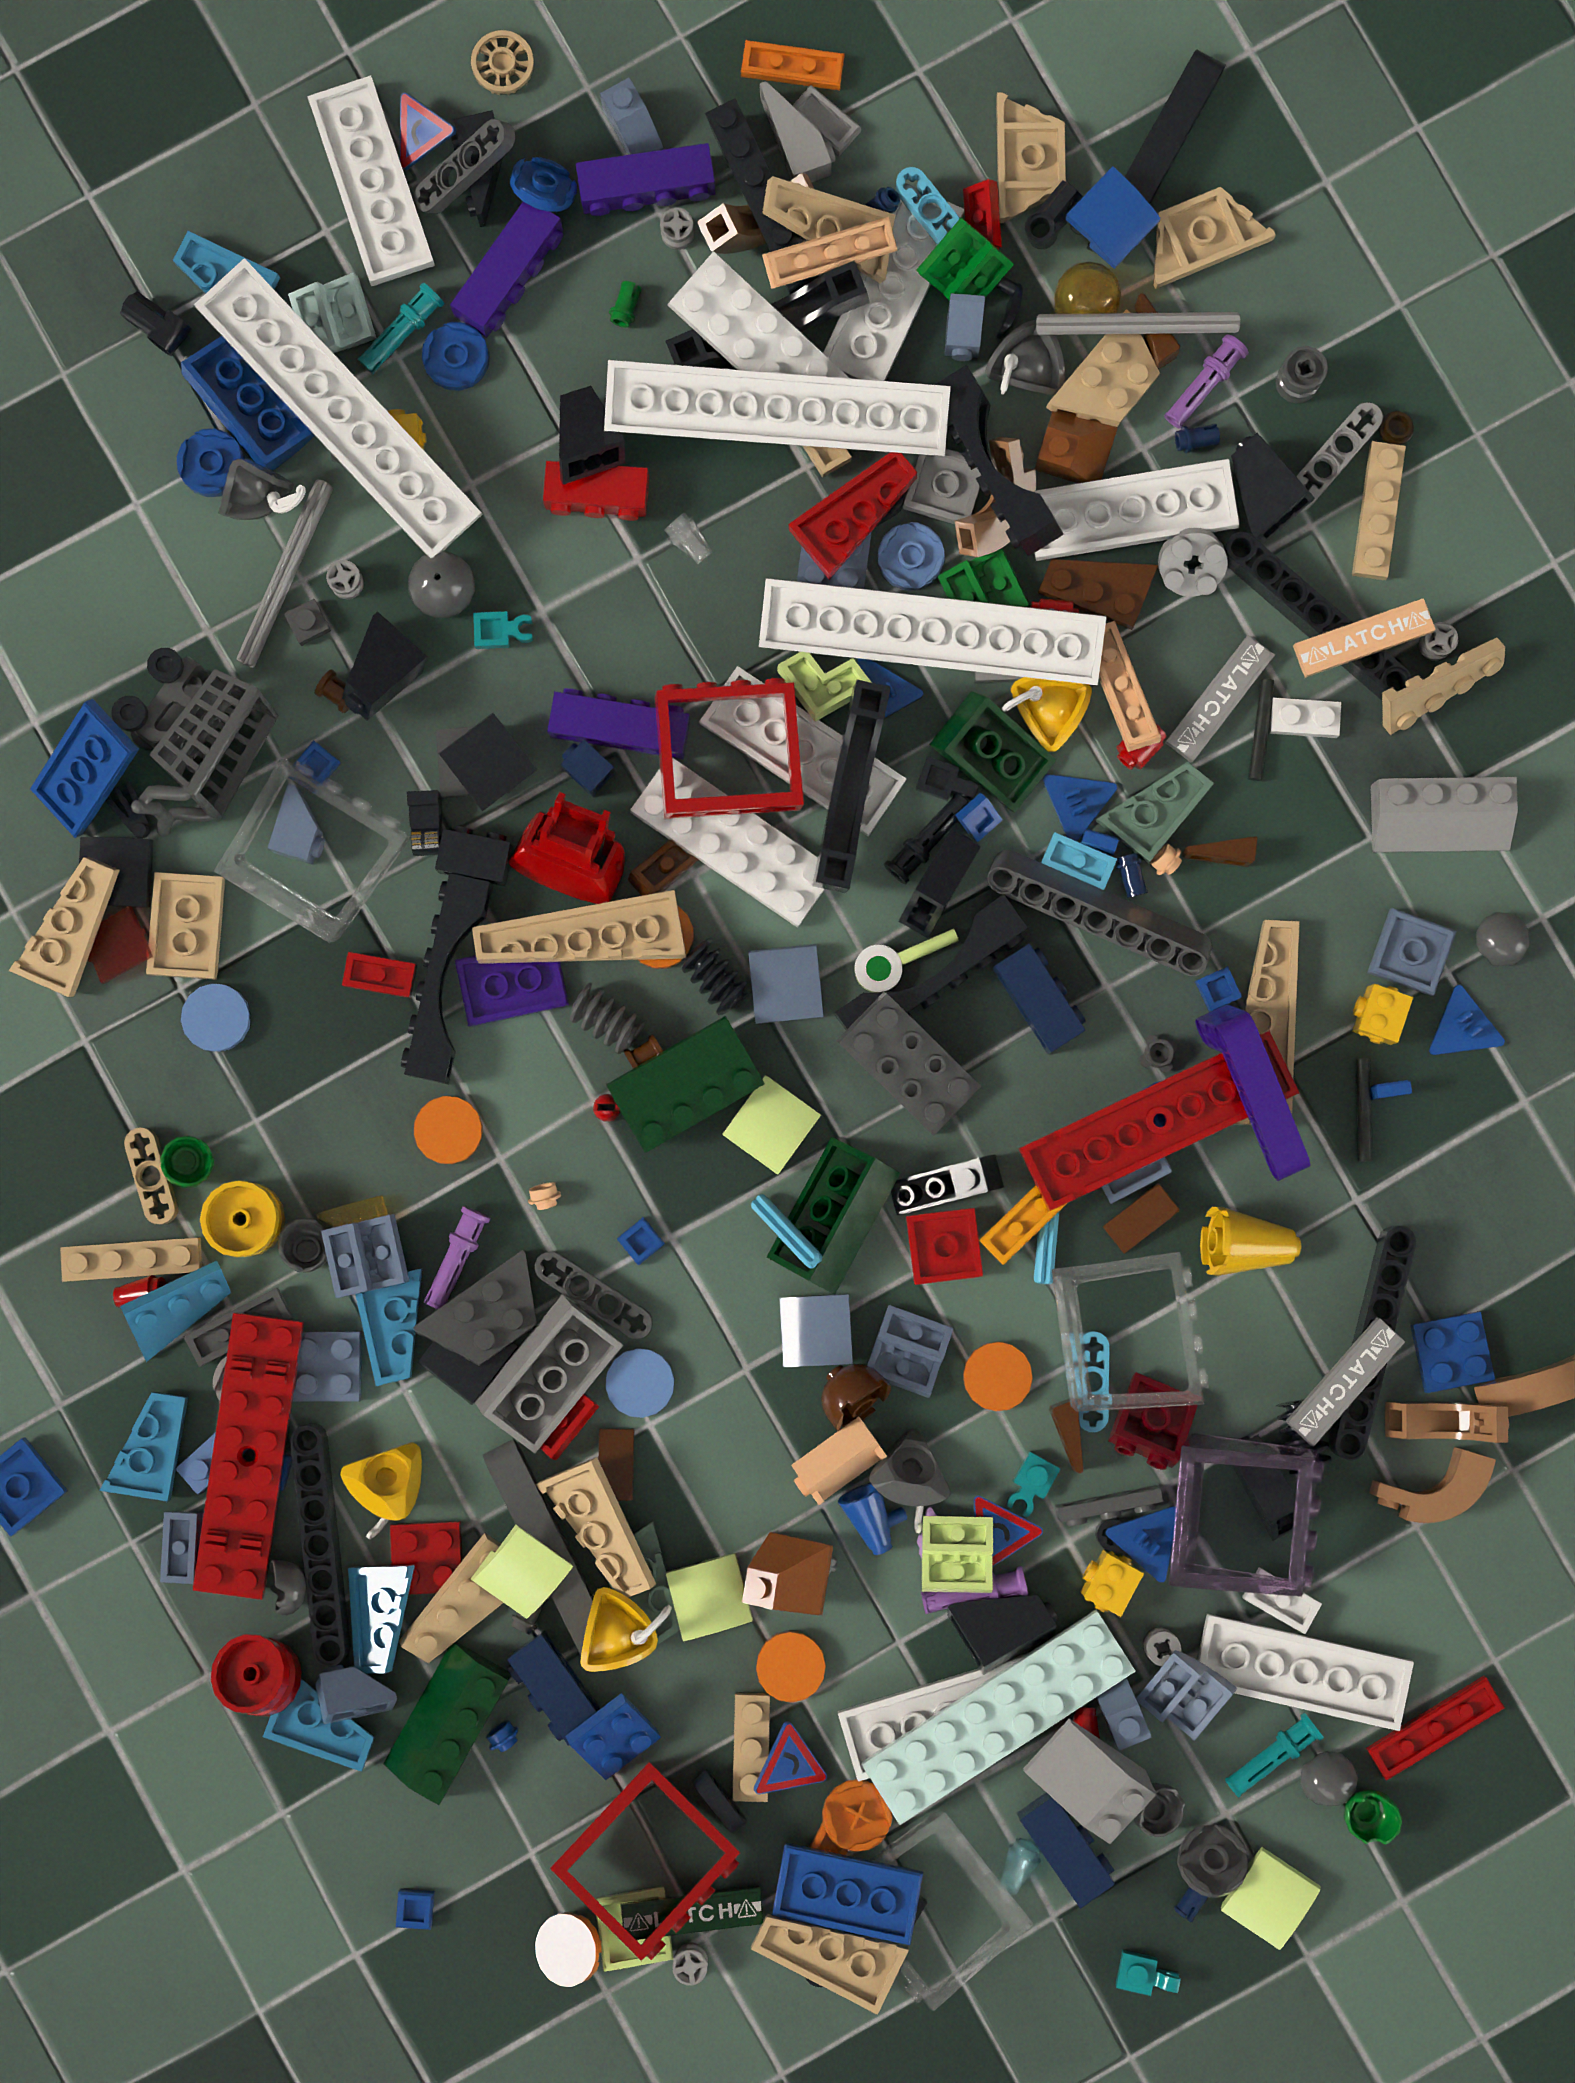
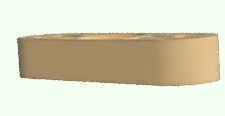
M135 1128L126 1135L124 1146L144 1215L151 1223L168 1224L176 1218L178 1204L172 1183L165 1178L161 1169L160 1158L162 1149L155 1132L150 1129ZM141 1134L143 1138H149L150 1144L145 1146L146 1154L149 1157L155 1155V1161L149 1160L138 1164V1159H145L143 1151L134 1148V1143L139 1141L138 1135ZM150 1166L156 1167L160 1172V1180L154 1186L146 1185L142 1178L144 1170ZM163 1188L165 1189V1194H158L160 1202L169 1205V1210L164 1212V1218L160 1214L153 1213V1208H156L158 1203L156 1196L148 1198V1191L156 1192Z

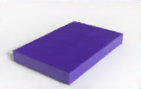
M476 955L455 960L469 1027L570 1006L561 962L479 964Z

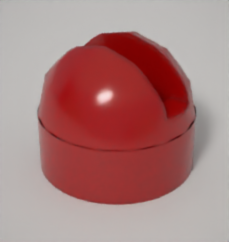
M610 1094L599 1096L593 1105L595 1116L604 1122L615 1120L621 1112ZM598 1104H615V1111H598Z

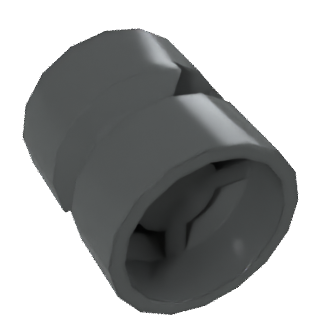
M1309 346L1297 347L1292 350L1285 358L1276 376V389L1280 396L1286 401L1295 404L1310 400L1319 389L1327 374L1328 366L1324 355L1316 348Z

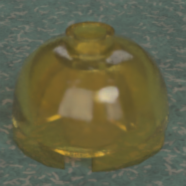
M1092 261L1076 263L1068 268L1057 282L1054 293L1056 314L1118 313L1121 301L1119 280L1113 271L1101 263Z

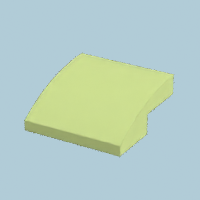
M765 1075L763 1078L765 1084L753 1091L724 1131L723 1136L778 1175L818 1121L821 1114Z
M923 1516L922 1592L992 1593L993 1517Z
M515 1525L497 1551L491 1550L471 1580L527 1619L553 1593L572 1569L573 1565L521 1527Z
M736 1553L704 1560L698 1564L666 1572L683 1641L710 1635L753 1621L749 1604L742 1603L744 1582Z
M1261 1847L1249 1862L1248 1873L1242 1884L1222 1902L1221 1911L1281 1950L1305 1917L1319 1894L1321 1886Z

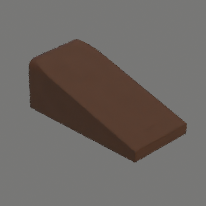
M1141 293L1138 295L1135 304L1136 313H1158L1145 294ZM1172 333L1143 334L1158 370L1177 358L1181 346Z
M1246 837L1187 846L1182 852V857L1184 859L1248 867L1255 861L1258 837Z
M669 840L634 868L628 876V881L641 896L664 892L699 859L690 853L687 854L674 841Z
M1155 1184L1102 1227L1120 1250L1126 1253L1180 1210L1159 1184Z
M1072 1397L1051 1405L1049 1411L1072 1470L1079 1474L1084 1472L1077 1398Z
M599 1429L598 1460L617 1501H632L634 1489V1429Z

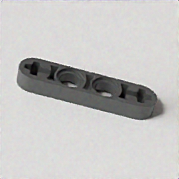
M490 119L419 183L414 192V203L417 209L429 214H439L513 147L515 132L511 124L497 119ZM476 148H478L480 153L479 160L477 164L473 166L471 163V155L472 152ZM455 169L457 179L454 185L450 186L448 181L449 174Z
M545 1252L537 1258L535 1272L542 1281L609 1325L633 1339H641L651 1332L653 1319L647 1310L557 1252ZM553 1258H556L558 1260L556 1266L563 1272H566L567 1266L573 1269L565 1278L563 1287L557 1284L562 1277L555 1273H551L549 1276L544 1274L546 1269L542 1265L544 1260L551 1261ZM583 1276L588 1280L589 1290L585 1295L577 1296L571 1292L570 1282L574 1277ZM606 1294L613 1295L618 1301V1308L611 1315L604 1314L599 1309V1300ZM625 1303L631 1306V1309L626 1313L632 1317H637L639 1314L645 1317L643 1319V1323L646 1325L644 1331L638 1329L635 1333L630 1330L632 1324L622 1318L621 1324L614 1321L622 1313Z

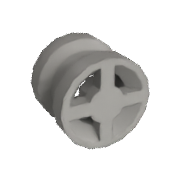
M675 207L667 210L660 220L663 242L666 246L676 250L684 249L691 244L694 239L692 216L683 208Z
M347 560L336 561L327 570V583L338 597L347 600L353 599L363 590V576L352 562Z
M1446 622L1434 623L1436 630L1419 639L1421 654L1431 661H1439L1446 658L1458 644L1456 629Z
M1161 1627L1154 1628L1146 1634L1143 1641V1649L1147 1657L1154 1664L1163 1666L1175 1650L1181 1652V1644L1171 1631Z
M686 1943L676 1950L673 1960V1974L680 1983L695 1985L705 1978L708 1966V1955L705 1949L696 1943Z

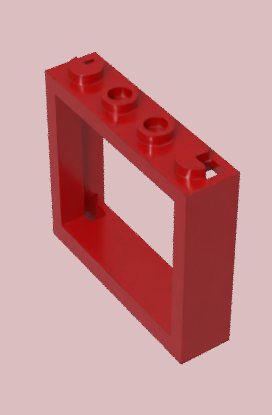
M771 678L765 680V684L751 685L750 680H737L731 682V686L717 687L716 682H702L696 684L697 688L683 689L682 684H668L662 686V690L656 691L655 706L664 819L801 810L804 801L794 682L785 683L783 678ZM783 697L790 792L675 799L668 703Z
M649 1762L550 1869L642 1961L646 1956L652 1960L666 1944L661 1939L671 1929L677 1933L691 1918L686 1912L695 1902L700 1906L705 1903L714 1893L715 1889L711 1885L720 1875L726 1879L740 1863L735 1858L740 1852ZM652 1781L725 1854L650 1936L640 1944L568 1870Z

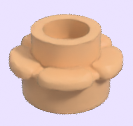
M1170 844L1162 846L1150 862L1157 870L1156 874H1172L1182 862V859L1179 858L1181 850L1173 848Z
M554 1182L536 1185L529 1189L531 1199L528 1200V1203L531 1205L535 1204L538 1210L548 1209L557 1205L556 1199L561 1197V1192L557 1191Z

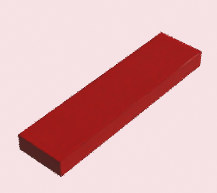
M1482 1676L1402 1725L1400 1731L1394 1730L1366 1747V1750L1383 1778L1387 1781L1505 1707L1488 1679Z

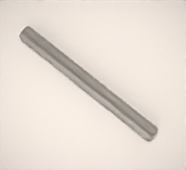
M1238 312L1040 314L1036 320V331L1039 335L1236 333L1240 329V314Z
M317 479L313 484L237 655V660L245 666L253 668L256 665L332 494L333 487L323 480Z

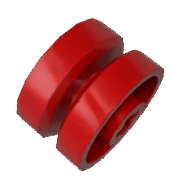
M244 1634L231 1639L219 1650L212 1664L211 1683L215 1696L223 1706L230 1710L253 1716H271L283 1711L294 1700L300 1688L302 1670L297 1655L288 1645L265 1636Z

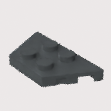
M523 1250L429 1315L413 1327L414 1331L440 1344L451 1352L465 1357V1359L478 1366L484 1364L537 1325L525 1252Z

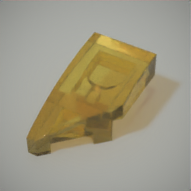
M383 1195L316 1214L318 1220L326 1222L333 1227L388 1215Z

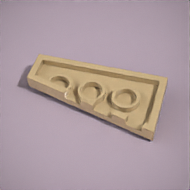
M774 176L767 180L763 214L808 241L889 217L893 231L895 214ZM890 253L856 263L857 268L863 274L878 283H882L886 280Z
M84 857L60 892L61 897L55 906L48 910L43 918V924L35 936H31L24 947L25 951L20 959L13 963L9 971L64 996H75L120 870L91 857Z

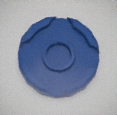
M532 157L531 161L524 162V158L513 166L510 175V185L513 192L528 205L544 211L559 212L568 209L574 202L577 194V184L575 180L572 182L569 178L570 173L558 163L542 157Z
M449 322L443 324V327H439L437 330L434 329L423 344L422 361L427 375L436 385L447 390L461 391L473 387L484 377L489 367L490 354L485 339L476 328L466 323Z
M201 429L181 444L177 454V470L185 485L194 493L205 497H219L223 494L232 461L245 459V455L239 443L227 432L218 429Z

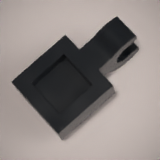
M928 756L916 790L945 801L949 800L951 792L973 800L977 795L979 785L957 778L960 767Z

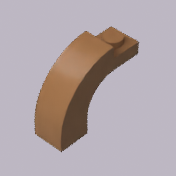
M801 173L790 181L814 189L807 174ZM723 203L697 221L711 252L714 251L721 254L737 253L766 244L748 205L732 206Z
M997 437L989 440L991 458L995 469L1010 482L1023 489L1035 492L1036 472L1035 469L1023 468L1024 454L1020 446V439ZM992 494L987 504L979 512L955 520L959 554L981 557L993 553L1011 542L1005 532L1010 528L1006 520L1000 522L990 505L995 502Z
M1575 1354L1536 1370L1495 1378V1380L1474 1387L1478 1403L1508 1407V1417L1575 1398Z
M1385 1402V1437L1400 1439H1464L1494 1443L1508 1442L1509 1419L1508 1407L1462 1402Z
M1454 1447L1448 1470L1443 1479L1434 1487L1424 1491H1408L1373 1480L1369 1493L1379 1497L1377 1504L1398 1510L1399 1503L1402 1504L1398 1517L1418 1523L1445 1521L1460 1515L1481 1497L1491 1479L1496 1459Z

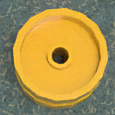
M238 1180L224 1183L210 1193L203 1203L200 1223L202 1233L211 1247L223 1255L250 1257L263 1254L276 1244L278 1236L284 1228L285 1214L283 1204L275 1192L263 1184ZM244 1214H245V1215H246V1222H245V1224H244V1223H239V1221H238L239 1215H244Z

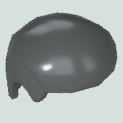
M1495 912L1483 919L1476 931V944L1479 952L1494 966L1514 965L1522 960L1529 947L1528 928L1519 917L1512 913Z
M297 1218L286 1224L278 1236V1250L283 1262L291 1269L303 1273L313 1272L323 1266L327 1261L321 1231L325 1230V1228L312 1218Z
M272 1559L269 1571L275 1575V1584L270 1586V1590L278 1596L275 1604V1613L279 1615L293 1614L299 1609L307 1593L305 1572L294 1562Z
M1328 1751L1319 1753L1309 1763L1304 1764L1301 1769L1300 1785L1306 1797L1317 1805H1342L1356 1791L1357 1772L1352 1761L1341 1753Z
M1152 1783L1157 1795L1134 1818V1821L1146 1835L1150 1837H1164L1174 1832L1181 1823L1185 1802L1178 1794L1177 1789L1167 1784Z

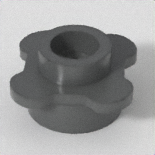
M1156 1035L1147 1036L1144 1040L1146 1045L1144 1054L1139 1057L1140 1064L1145 1068L1149 1066L1158 1068L1162 1073L1169 1072L1173 1067L1171 1060L1178 1049L1176 1042L1158 1039ZM1158 1050L1162 1053L1160 1057L1155 1055V1052Z

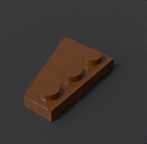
M1051 559L1038 594L1054 600L1073 601L1074 608L1093 615L1106 616V620L1110 622L1115 621L1116 624L1132 630L1158 565Z

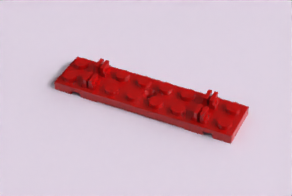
M1270 1030L1260 1034L1285 1099L1299 1094L1300 1092ZM1220 1053L1018 1149L1048 1211H1051L1248 1118V1115L1224 1056ZM1156 1114L1165 1116L1166 1123L1163 1127H1157L1154 1124L1153 1119Z
M239 1312L233 1313L193 1591L260 1600L265 1596L267 1569L273 1541L304 1321ZM250 1448L255 1451L256 1457L253 1461H246L243 1458L245 1449Z

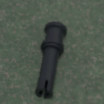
M955 793L952 799L914 839H906L903 843L904 848L892 861L887 860L884 863L885 868L891 875L906 885L910 881L909 876L921 863H927L930 857L929 852L959 821L955 815L969 802L960 794Z

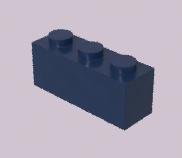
M1028 944L995 965L993 971L1046 1053L1050 1054L1083 1033L1085 1028L1082 1024L1086 1020L1076 1005L1070 1007L1064 995L1067 994V990L1057 976L1052 978L1045 967L1049 963L1038 947L1033 950L1032 946Z
M543 1630L508 1657L507 1660L510 1665L507 1669L518 1684L523 1682L530 1691L528 1699L539 1713L544 1711L551 1722L548 1724V1727L558 1741L564 1739L569 1746L565 1736L601 1708L547 1632Z
M1047 1792L1017 1812L1020 1822L1080 1909L1115 1885L1110 1876L1115 1870L1103 1852L1098 1856L1095 1854L1090 1846L1094 1839L1088 1830L1081 1824L1076 1826L1069 1816L1070 1814Z

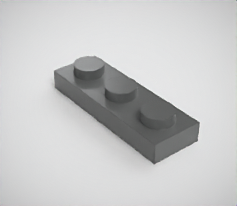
M274 1288L183 1336L198 1366L202 1367L227 1354L234 1312L293 1319L294 1317L279 1288Z
M1154 1485L1055 1505L1057 1519L1060 1522L1066 1521L1067 1526H1076L1087 1523V1517L1100 1515L1102 1520L1122 1516L1121 1510L1134 1508L1135 1513L1152 1511L1156 1509V1503L1163 1502L1161 1488Z

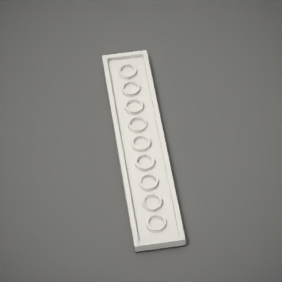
M245 258L194 304L196 309L430 558L444 551L482 516V512Z
M608 360L604 431L945 456L950 386Z
M766 578L759 647L1098 685L1106 616Z

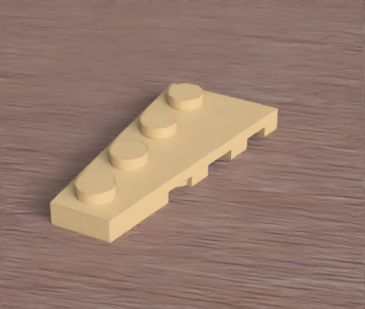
M1495 638L1461 654L1454 665L1444 662L1436 666L1433 673L1423 680L1419 675L1407 680L1405 683L1406 688L1398 692L1393 687L1382 692L1383 727L1390 735L1400 729L1406 730L1416 722L1417 718L1428 711L1434 712L1438 710L1452 696L1457 693L1463 694L1467 692L1479 679L1484 676L1494 675L1504 664L1505 646L1498 638Z
M597 1457L535 1484L542 1494L547 1493L556 1505L553 1509L562 1520L566 1518L578 1534L575 1538L583 1548L586 1546L597 1559L595 1562L596 1566L615 1591L629 1598L656 1585Z
M486 1533L482 1535L401 1637L399 1642L403 1649L430 1663L503 1604L501 1600L471 1580L491 1550L496 1552L502 1543Z
M767 1914L751 1945V1950L878 2015L909 1951V1946Z

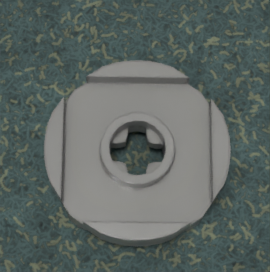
M1187 528L1180 531L1179 535L1173 539L1169 538L1163 544L1158 556V568L1165 586L1176 594L1188 597L1212 594L1224 578L1228 566L1227 555L1222 543L1212 532L1202 528ZM1193 555L1198 556V561L1201 564L1195 567V569H1188V566L1184 564L1185 560H1191Z

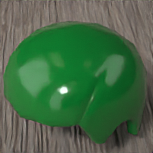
M190 1135L176 1137L163 1150L160 1158L161 1169L165 1178L170 1183L181 1188L197 1187L210 1176L214 1167V1157L209 1146L203 1140Z
M1373 1789L1359 1791L1345 1805L1344 1820L1347 1828L1352 1835L1363 1843L1381 1842L1388 1844L1400 1833L1402 1817L1397 1805L1387 1794Z

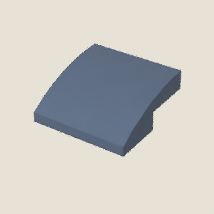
M816 944L748 951L755 1024L824 1017Z
M395 1214L321 1231L336 1298L410 1282Z
M849 1294L780 1298L783 1367L853 1364Z
M888 1305L867 1366L879 1372L889 1384L929 1398L954 1328Z
M164 1512L160 1582L194 1584L204 1512Z
M1175 1650L1136 1700L1159 1721L1163 1723L1168 1718L1195 1741L1237 1688L1205 1664Z

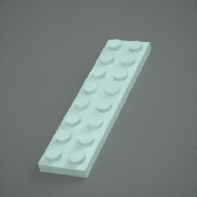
M1094 1610L862 1761V1766L897 1822L901 1825L1134 1673L1135 1669L1098 1611Z

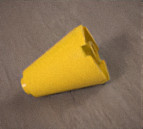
M1211 1207L1205 1216L1211 1217L1209 1227L1202 1226L1200 1253L1202 1265H1209L1210 1267L1206 1271L1208 1275L1220 1276L1291 1264L1295 1257L1300 1255L1301 1240L1292 1229L1225 1207Z

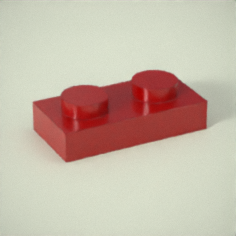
M987 179L964 188L965 221L996 248H1001L997 182Z
M348 952L342 986L411 998L417 965Z
M584 1393L542 1444L540 1449L551 1459L557 1460L599 1408V1405Z

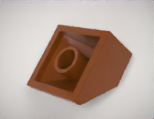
M1057 409L1056 412L1052 411L1034 469L1078 484L1101 480L1118 427L1103 424L1096 419L1086 420L1076 417L1077 413Z
M769 1532L747 1567L742 1603L772 1610L823 1615L833 1545Z

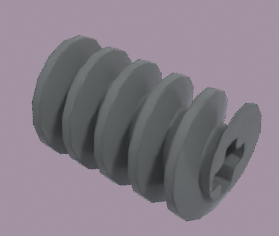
M590 982L585 986L573 1004L570 1021L577 1023L583 1019L581 1028L584 1031H588L594 1026L593 1037L598 1039L606 1034L604 1045L611 1046L617 1041L615 1052L621 1054L633 1045L647 1021L636 1026L635 1022L638 1014L633 1013L626 1019L624 1017L626 1006L624 1005L614 1011L612 1008L615 999L612 997L605 1003L601 1002L604 991L600 990L591 995L592 983Z

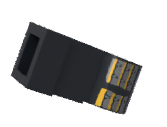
M438 790L408 791L407 805L409 806L413 856L438 855L442 837L441 793Z

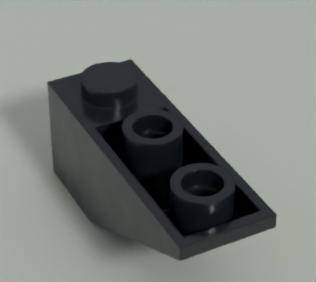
M493 110L453 119L456 127V133L451 137L454 151L487 121L495 119ZM476 148L471 155V163L473 166L476 165L479 160L480 153L478 148ZM503 157L470 186L471 195L466 196L470 217L477 216L480 227L486 225Z
M994 1154L899 1179L895 1182L891 1195L898 1216L1004 1188L996 1155Z

